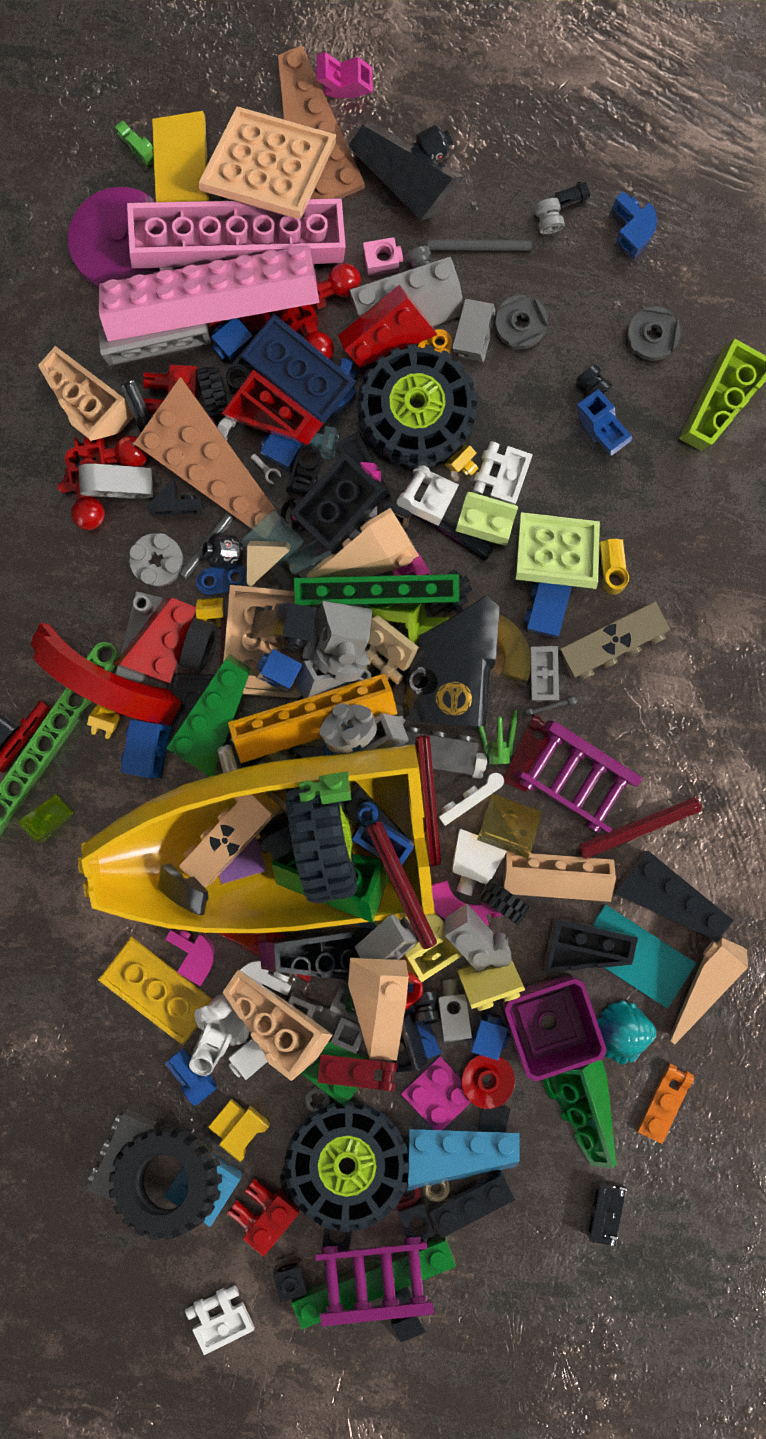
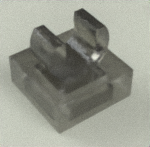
M285 560L276 563L269 570L272 575L268 577L267 583L270 584L278 580L280 583L278 590L287 591L294 588V578L301 577Z

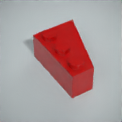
M398 285L342 331L338 338L350 357L359 367H363L374 362L381 355L384 357L389 356V350L399 347L400 350L407 348V344H417L438 334L401 285Z
M254 370L222 412L224 416L235 422L304 445L310 443L323 425L321 421Z
M174 598L163 599L145 622L143 628L130 641L129 646L112 665L161 683H170L197 607Z

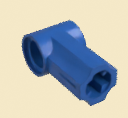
M182 1048L167 1060L165 1065L182 1085L181 1089L186 1098L196 1106L217 1089V1085L210 1075L201 1076L192 1072L189 1067L191 1056L185 1048Z

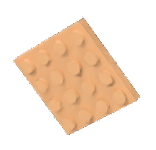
M237 106L199 181V190L301 219L336 143V134Z
M230 585L223 662L228 654L252 668L243 692L244 695L298 699L302 695L296 685L300 670L291 688L285 693L257 678L260 671L256 670V667L264 653L270 654L273 649L303 664L304 661H301L303 649L297 650V652L282 650V645L250 639L256 607L265 608L266 605L273 606L272 610H274L275 604L288 602L295 604L294 591Z

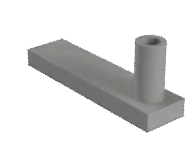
M136 592L121 654L163 601L162 597ZM117 667L116 675L143 684L144 676Z

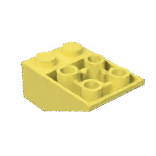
M436 912L435 914H427L425 916L436 937L437 944L432 948L423 949L420 943H417L401 957L402 960H406L408 973L415 975L421 982L463 956L445 936V923ZM384 920L374 922L376 926H379Z
M512 959L506 967L498 968L491 964L480 972L471 964L456 968L471 1008L477 1007L478 1011L494 1006L493 1001L504 998V1001L520 997L519 992L525 990Z

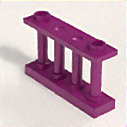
M547 720L542 730L549 733L547 736L548 741L528 774L518 770L515 772L514 775L521 779L519 784L530 791L536 788L587 821L585 826L598 834L601 830L610 833L612 828L603 823L605 817L624 787L627 788L628 785L638 787L643 778L556 721ZM564 743L571 748L569 750L571 754L550 788L537 781V778L557 745L561 746ZM586 757L593 762L591 764L593 768L573 801L570 802L560 796L559 793L578 761ZM608 771L614 775L613 781L615 782L594 816L582 810L581 807L601 774H605Z
M420 1237L404 1238V1244L340 1251H338L337 1246L321 1247V1253H316L315 1259L316 1261L325 1260L329 1306H326V1311H322L320 1314L321 1327L434 1314L433 1301L427 1300L426 1295H423L419 1250L427 1249V1242H421ZM408 1251L412 1297H410V1302L399 1303V1299L395 1296L391 1253ZM380 1254L384 1300H382V1305L371 1306V1301H368L364 1256ZM352 1257L357 1303H354V1308L343 1309V1304H340L336 1259Z

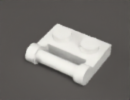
M426 465L414 468L413 477L405 492L401 493L398 497L397 504L409 510L412 514L439 526L459 484L431 472ZM423 482L429 486L421 501L418 502L414 500V496Z

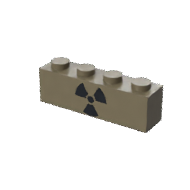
M654 602L561 648L558 654L571 680L579 677L580 681L595 674L593 669L601 665L606 669L618 663L617 657L625 653L627 657H630L642 651L641 645L650 642L652 646L666 639L664 634L670 631V628L657 602Z

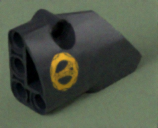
M488 595L483 596L477 602L445 622L419 635L416 644L419 648L410 667L404 670L402 674V682L405 685L403 719L445 725L486 726L490 669L494 668L496 661L499 606ZM421 673V682L418 685H413L414 675Z

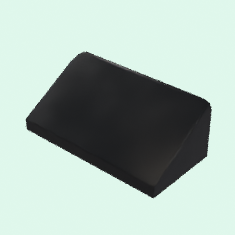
M413 1013L404 1014L397 1060H393V1062L397 1063L396 1072L419 1071L428 1062L418 1026L414 1023Z

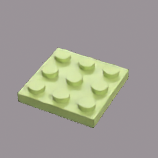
M521 512L516 580L596 589L599 568L600 521Z

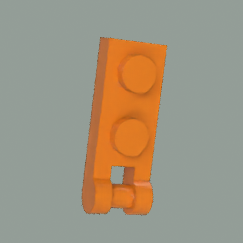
M671 1063L667 1064L636 1129L638 1133L663 1144L687 1090L693 1083L694 1074L688 1071H679L677 1066ZM672 1079L679 1082L676 1089L669 1086Z

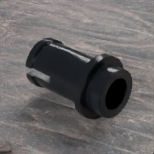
M579 181L576 183V186L555 192V197L559 199L562 209L579 201L582 203L586 202V199L590 198V191L586 182L581 183Z

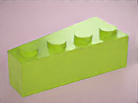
M733 339L726 344L705 383L679 439L700 451L711 446L733 421L738 412L749 402L754 393L766 382V355L737 339Z

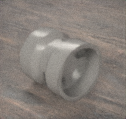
M548 198L534 205L535 215L540 220L538 227L541 234H552L565 227L563 216L559 214L561 207L557 198Z

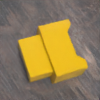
M231 1098L211 1122L209 1128L222 1138L219 1146L238 1162H241L246 1153V1146L257 1133L265 1132L271 1122L251 1105L245 1110Z

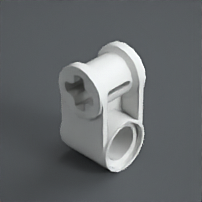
M206 1023L189 1063L192 1072L201 1076L209 1075L220 1057L224 1055L232 1034L229 1032L224 1034L211 1028V1024Z

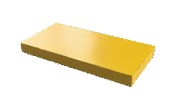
M198 111L152 119L156 202L209 201V193L199 190V181L208 165L204 112Z
M133 936L129 938L98 979V981L181 1045L187 1042L198 1027L195 1022V1010L202 1006H208L213 1000L210 995L189 979L177 973L176 969Z

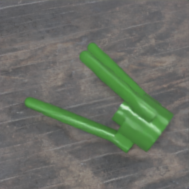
M517 709L513 710L507 745L506 742H503L502 717H497V742H491V748H489L483 726H477L483 746V753L488 757L489 764L510 763V756H513V742L518 717Z

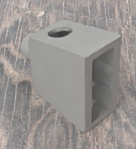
M322 601L314 620L323 651L339 655V661L344 665L354 663L356 658L362 656L368 644L372 609Z
M457 979L441 981L443 997H438V1006L441 1015L440 1023L443 1043L470 1040L472 1035L466 994L459 995ZM454 1003L457 1005V1014L449 1013V1004Z

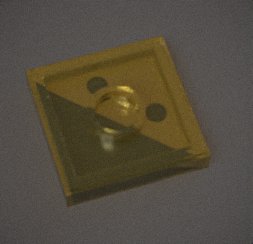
M492 793L477 840L528 859L542 812Z

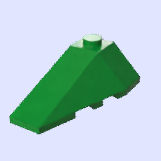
M602 1060L543 1079L547 1094L551 1100L556 1099L563 1111L560 1115L564 1122H570L576 1132L574 1138L590 1165L614 1168L616 1166L608 1078Z

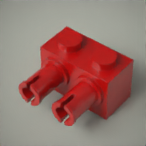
M170 365L168 373L144 372V389H166L169 394L181 377L199 401L200 383L197 366ZM143 398L150 415L155 414L164 399Z
M254 1178L243 1193L247 1194L262 1207L260 1213L254 1215L236 1200L233 1206L228 1209L226 1215H229L244 1228L243 1240L264 1257L297 1217L300 1209L293 1199H289L288 1195L281 1188L272 1194Z

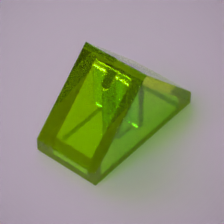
M55 794L21 818L18 824L35 842H45L74 812Z

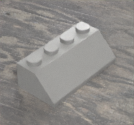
M451 257L350 290V299L357 319L398 285H401L433 327L461 318L464 306L459 279Z
M207 323L113 341H107L104 328L98 329L101 356L109 366L211 344Z

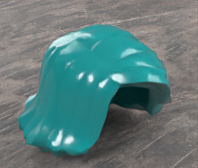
M619 1001L618 1003L610 1004L608 1009L601 1012V1017L597 1019L607 1049L605 1056L608 1059L612 1058L615 1062L620 1063V1065H625L628 1061L630 1063L634 1062L639 1058L640 1053L645 1051L656 1038V1028L653 1023L632 1002Z

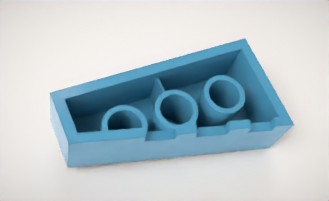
M410 1129L408 1135L409 1173L407 1191L455 1179H463L477 1174L516 1167L520 1161L519 1133Z

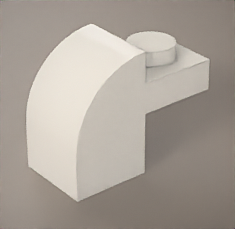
M260 959L250 961L241 968L242 972L261 985L264 984L284 995L288 994L293 984L288 981L290 976L285 973H272L261 969Z

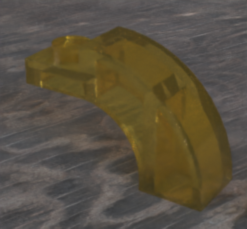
M499 614L497 643L504 657L503 669L500 675L525 684L528 682L531 670V656L527 641L514 623Z

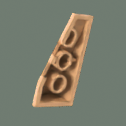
M56 346L38 365L50 388L54 391L59 404L67 414L71 425L92 441L119 434L133 419L125 398Z
M389 508L367 521L360 527L362 532L353 540L350 538L346 539L342 543L343 549L337 554L328 555L308 572L306 576L307 578L372 576L406 566L418 557L419 554L392 509Z
M721 938L717 943H710L703 952L705 956L671 1031V1042L673 1044H676L748 968L747 950L744 947Z
M350 958L348 986L369 1059L397 1060L409 978L406 960Z
M239 969L223 991L238 1017L243 1020L251 1032L250 1035L253 1040L258 1043L264 1052V1057L268 1063L291 1081L318 1058L332 1037L330 1032Z

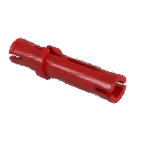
M39 700L29 715L21 719V725L0 750V772L4 773L51 711L52 707L44 701ZM36 717H38V718L35 720V722L30 726V724L33 722V720H34ZM18 739H20V741L16 744V746H15V747L13 748V750L9 753V755L6 756L7 753H8V752L11 750V748L14 746V744L18 741Z

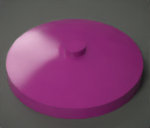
M128 187L104 189L86 199L73 215L68 231V246L71 257L79 272L98 288L100 283H105L108 280H122L135 275H149L160 271V268L131 267L127 203H156L154 198L140 190Z

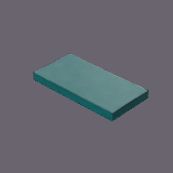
M604 904L592 922L593 925L633 933L638 937L632 965L604 968L668 1009L696 963Z

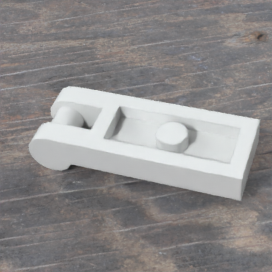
M499 773L490 774L486 779V784L481 788L477 789L474 785L462 794L465 799L457 804L451 801L440 809L442 815L438 817L444 826L455 820L501 788L504 783L503 776Z

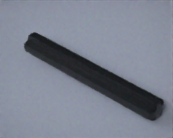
M414 496V500H416V501H418V502L421 501V500H419L418 498H416V497ZM443 516L439 526L419 517L483 560H487L493 551V548L481 539L457 532V524Z

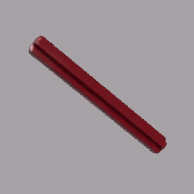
M420 735L415 738L424 810V837L429 866H438L441 864L431 744L428 735Z
M693 797L610 831V833H605L583 842L578 846L579 852L584 859L590 858L702 811V804L697 797Z
M381 821L373 822L367 826V831L418 941L423 949L432 948L437 944L436 937Z

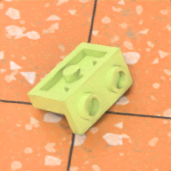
M467 492L456 531L507 546L518 506Z

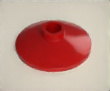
M478 1055L471 1059L463 1070L461 1079L462 1089L466 1098L475 1106L484 1109L496 1108L504 1104L512 1095L515 1086V1075L511 1065L501 1056L499 1060ZM484 1075L490 1076V1082L488 1084L482 1083V1077Z

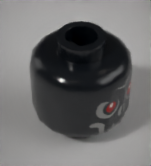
M438 125L419 132L416 135V142L413 143L414 147L440 162L450 157V146L454 145L449 131H442Z
M215 533L210 536L208 542H204L202 555L207 559L210 567L231 570L242 562L244 547L236 536Z

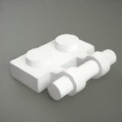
M490 441L487 450H484L481 459L483 462L480 471L474 477L476 483L473 492L482 495L485 486L493 487L490 498L515 505L533 454L508 446L505 455L497 453L500 445ZM493 464L501 465L497 478L489 475Z
M235 1285L228 1289L223 1287L216 1291V1295L206 1300L201 1298L195 1301L193 1306L185 1309L189 1320L198 1316L201 1323L193 1327V1332L204 1355L254 1331L255 1327L244 1303L232 1306L230 1300L239 1296ZM221 1305L224 1312L211 1318L208 1311Z

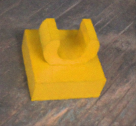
M463 445L444 465L452 472H459L461 470L465 475L469 474L471 476L478 469L477 465L471 460L476 452L470 445Z
M224 598L197 599L196 619L207 622V619L214 618L217 622V627H221L225 608Z
M97 704L89 715L87 725L92 726L91 733L93 735L99 729L105 730V738L109 739L121 722L122 714Z

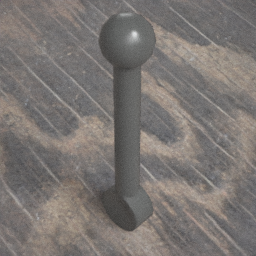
M571 695L566 700L523 711V715L525 717L564 705L574 706L577 699Z

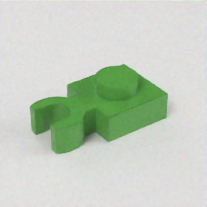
M123 120L115 126V129L118 131L117 135L147 168L154 163L152 153L154 148L144 136L140 138L135 132H132Z
M348 771L319 776V782L315 783L312 781H302L299 783L300 790L310 789L308 792L299 793L301 803L308 802L316 795H320L322 805L351 800Z

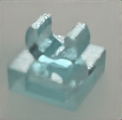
M325 426L324 435L316 433L310 441V444L320 449L324 459L334 460L335 443L338 442L339 437L337 429Z

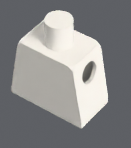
M459 829L451 872L461 875L456 891L472 896L477 881L487 884L492 879L508 849L480 839L481 836Z

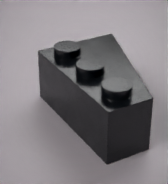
M289 602L275 604L274 610H272L273 606L266 605L265 608L256 607L250 639L282 645V650L297 652V650L303 649L310 642L316 608Z
M554 916L543 970L545 973H554L556 971L632 965L638 937L633 933Z

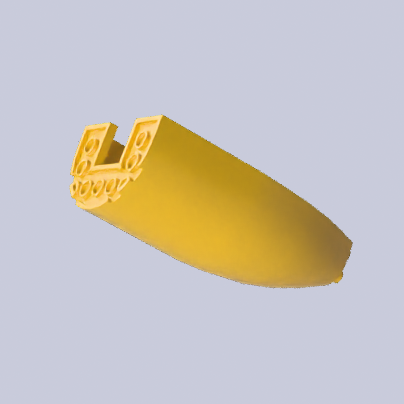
M415 745L269 762L235 769L187 783L157 796L120 817L86 842L81 843L82 857H78V868L80 874H84L88 880L83 883L84 895L86 898L90 897L92 908L160 927L203 933L286 932L369 922L327 904L310 902L304 895L277 885L271 865L273 857L270 852L264 854L261 851L267 869L265 872L222 885L219 877H217L213 883L205 887L208 891V901L206 902L204 915L199 916L182 908L158 889L161 865L171 863L184 878H189L179 867L186 859L183 854L192 845L198 846L201 843V834L211 825L215 827L220 822L217 817L227 807L233 808L237 802L234 800L236 797L274 790L286 801L285 789L299 787V783L302 781L319 782V776L348 771L350 784L356 781L402 830L406 837L413 841L414 848L402 866L424 914H435L430 866L424 837V810ZM346 814V817L348 818V822H349V826H350L351 837H352V834L354 833V831L356 830V828H357L358 826H357L356 823ZM352 840L353 854L380 858ZM388 874V881L374 921L385 920L390 915H395L397 918L407 917Z

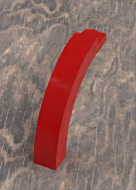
M40 623L32 637L30 646L35 650L33 659L50 676L70 690L117 713L146 722L162 725L172 724L181 702L169 689L137 683L95 665L68 646L49 624Z

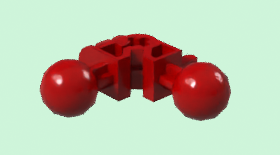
M348 263L338 264L331 270L327 280L320 283L316 280L319 303L300 306L303 317L298 307L277 310L274 313L281 316L280 319L298 334L302 333L305 340L327 358L331 359L334 353V343L330 336L318 331L316 326L319 325L314 309L320 310L326 307L325 298L333 294L344 298L350 297V290L361 285L360 272L356 267Z
M85 436L84 443H80L77 437L74 438V448L68 450L65 455L66 474L62 482L57 485V489L61 493L69 491L77 493L78 500L72 506L71 517L73 523L78 528L93 530L99 527L104 520L105 511L99 500L93 498V496L80 494L79 466L75 464H78L79 459L83 458L84 460L80 461V465H111L119 463L121 466L141 467L147 460L148 453L134 444L138 437L126 436L121 438L114 448L109 449L106 448L104 437L91 441Z

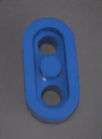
M238 564L231 570L219 568L205 569L198 574L196 584L200 592L206 596L229 594L230 585L248 586L247 570ZM234 573H239L241 576L237 582L231 580V576ZM207 578H214L213 585H205V580Z

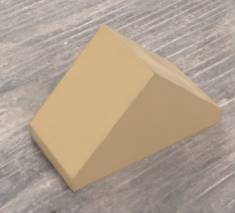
M249 541L247 545V584L251 587L289 552L291 545L288 542Z

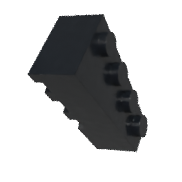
M377 124L362 125L348 145L420 220L433 218L465 177L459 172L449 169L442 162L427 156L420 149L405 143L404 140Z
M643 850L614 886V894L714 941H718L734 921L649 851Z
M351 927L259 941L261 969L280 973L348 980L350 958H360L355 946L372 931L368 928Z

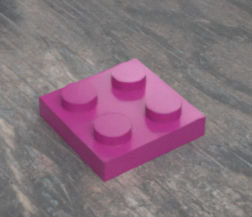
M440 1055L401 1092V1095L434 1130H443L471 1103L463 1092L462 1078Z

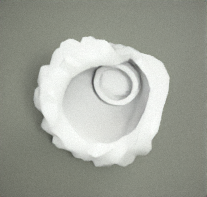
M224 994L216 996L208 1006H202L195 1010L194 1016L198 1028L203 1030L206 1023H209L211 1028L224 1034L228 1032L232 1034L229 1043L231 1046L247 1043L250 1031L243 1020L238 1017Z

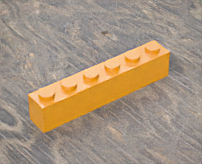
M385 673L228 722L240 762L250 761L322 738L319 730L324 720L332 713V709L341 703H345L347 706H365L371 710L374 718L382 713L396 715L397 710L392 689Z

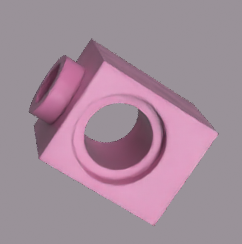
M394 237L363 243V254L368 277L399 272V262H403L401 246H396ZM381 253H386L390 258L386 261H381L377 256Z

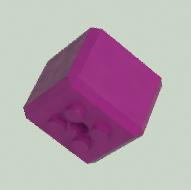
M565 973L524 987L525 990L519 992L520 997L510 1001H504V998L501 999L500 1005L511 1033L521 1068L528 1078L537 1082L603 1059L607 1049L585 984L576 976ZM545 1015L555 1016L556 1024L552 1029H544L542 1027L541 1020Z

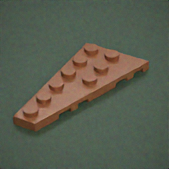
M302 45L278 55L284 120L336 134V143L310 199H341L364 189L365 183Z
M180 377L134 444L266 539L280 520L281 515Z

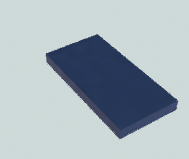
M275 314L270 317L240 355L242 359L321 421L323 425L357 383L356 380Z

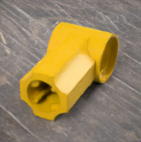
M608 539L599 543L603 573L602 587L606 593L616 595L621 593L628 584L629 574L626 570L623 540ZM609 576H618L622 584L619 586L613 585L609 580Z

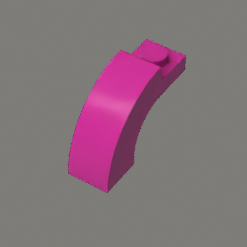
M447 880L432 884L434 911L445 919L446 916L467 904L458 900L453 895ZM486 902L468 904L487 926H489L486 915L491 914L492 918L502 916L500 912Z

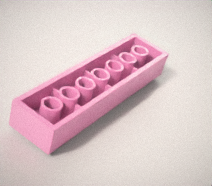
M310 199L301 219L238 201L127 203L132 268L197 266L208 264L215 260L235 259L242 255L263 254L269 250L290 249L296 245H310L313 264L343 263L346 247L342 199Z
M296 245L290 249L279 251L269 250L263 254L252 256L242 255L225 261L215 260L211 263L197 266L188 265L176 270H161L158 273L135 275L122 280L112 279L99 284V316L107 341L319 303L310 245Z

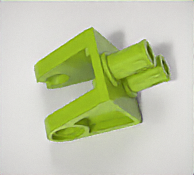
M425 603L366 604V608L372 609V618L379 615L387 621L405 623L408 634H404V636L415 645L420 634L450 619V617H427L425 614Z

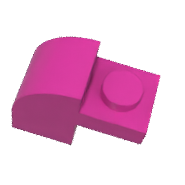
M326 52L317 55L316 76L317 81L324 85L325 95L334 98H356L373 92L372 66L361 58L355 57L339 62Z
M171 929L165 940L188 953L177 973L201 986L215 963V948L212 941L203 932L195 941L192 939L194 935L191 932Z

